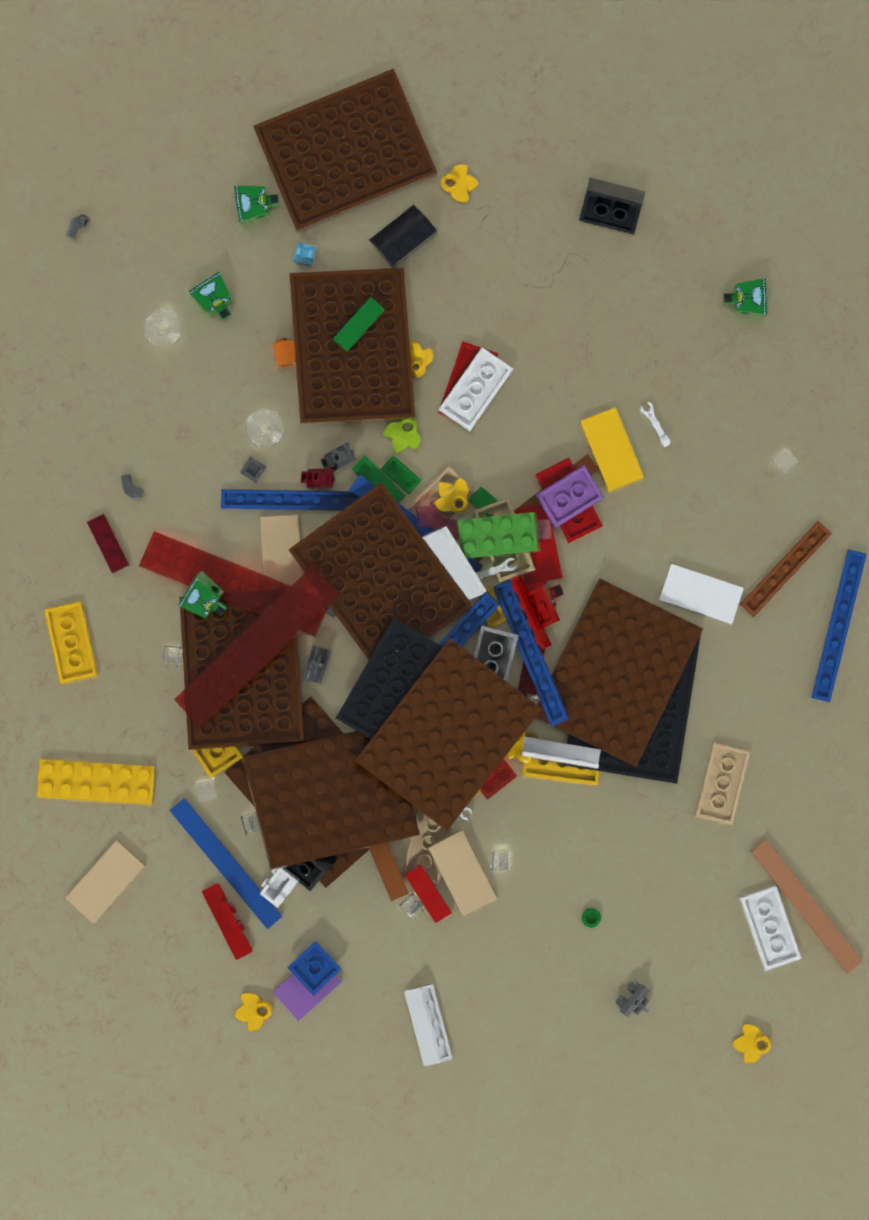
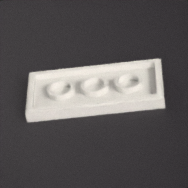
M482 347L445 399L439 411L470 432L509 377L513 368Z
M446 526L422 537L467 600L478 597L486 592L483 584Z
M671 564L659 601L732 625L744 588Z
M775 885L740 897L764 971L802 959L777 886Z

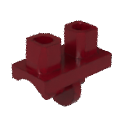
M319 468L302 471L301 483H306V488L309 489L333 488L335 481L333 476L334 469Z

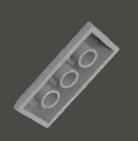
M481 626L473 656L505 681H508L519 635Z

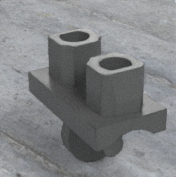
M349 442L325 454V457L321 459L323 468H332L335 472L355 461L356 458L354 451L350 449Z
M313 645L303 679L321 684L332 651Z
M632 981L627 987V990L633 994L632 997L627 1000L621 995L615 1002L621 1009L620 1012L628 1018L633 1011L637 1015L642 1010L646 1013L649 1011L645 1006L650 1000L645 996L650 990L643 984L640 985Z

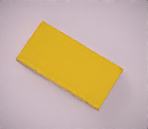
M616 407L580 421L608 492L644 479Z
M82 601L44 609L60 684L98 676Z
M531 758L529 764L523 763L522 776L597 786L599 784L600 771L564 766L560 762Z

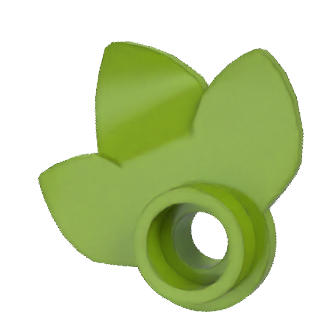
M401 419L400 422H392L383 432L384 437L392 438V446L395 453L404 451L408 446L416 450L421 442L420 435L417 432V423L414 419ZM408 423L412 427L410 430H405L404 425Z

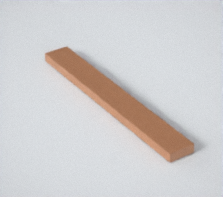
M765 840L753 849L751 853L844 971L848 974L863 962L769 842Z

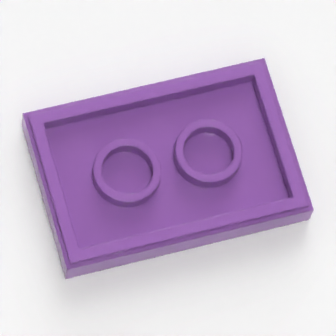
M585 465L535 495L555 528L604 498Z
M292 974L273 993L299 1021L342 981L335 975L313 996Z

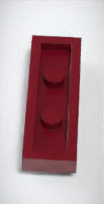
M105 514L88 521L87 524L112 574L130 566Z

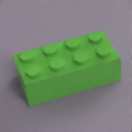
M534 512L457 520L460 549L466 559L540 552L537 515Z

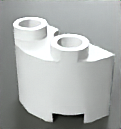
M284 867L272 870L273 877H267L261 885L264 888L260 895L277 908L300 880Z

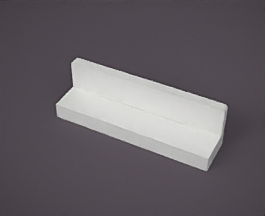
M524 737L521 756L598 769L601 750Z
M433 984L404 991L423 1065H433L453 1059Z

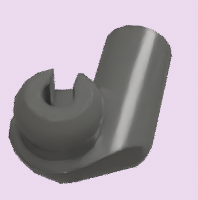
M82 214L71 219L66 236L75 239L78 229L87 226L90 223V218Z
M121 476L124 493L132 499L142 498L144 491L142 488L132 485L131 476Z

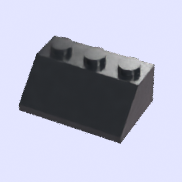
M590 178L579 221L634 235L645 191Z
M413 205L370 238L369 241L391 268H396L437 235V230L428 218Z
M330 856L284 868L300 879L298 882L311 891L338 858Z

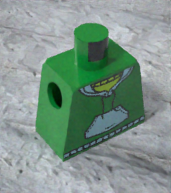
M234 186L240 225L269 216L268 207L279 205L278 194L266 195L265 186Z
M219 271L188 291L191 297L209 316L218 313L221 320L224 321L232 315L227 308L232 303V300Z
M766 278L735 284L734 293L723 294L724 305L734 304L735 313L766 317Z
M202 571L194 578L178 604L180 607L203 618H207L212 611L222 616L228 608L219 601L224 593L223 590Z

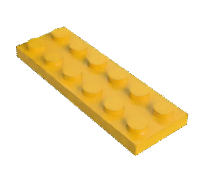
M39 759L37 798L153 805L155 766Z

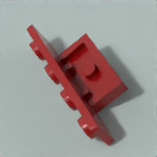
M521 575L511 578L512 589L519 597L520 607L527 615V622L534 631L536 643L541 649L551 646L552 644L545 627L560 621V618L545 585L528 592Z
M217 883L203 890L202 894L234 958L238 960L251 953L253 950L243 932L245 926L241 919L237 920L234 914L237 911L233 903L228 902L220 884Z

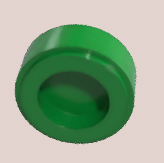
M589 908L582 913L581 919L585 926L593 928L599 925L601 915L596 909Z

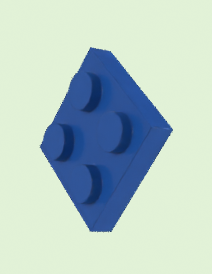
M317 941L287 967L313 996L342 970Z

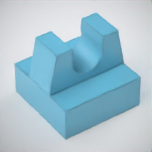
M297 243L293 262L312 266L316 247Z

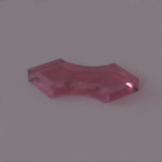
M435 504L416 507L419 527H426L436 531L446 526L453 538L459 540L457 519H448L442 516Z

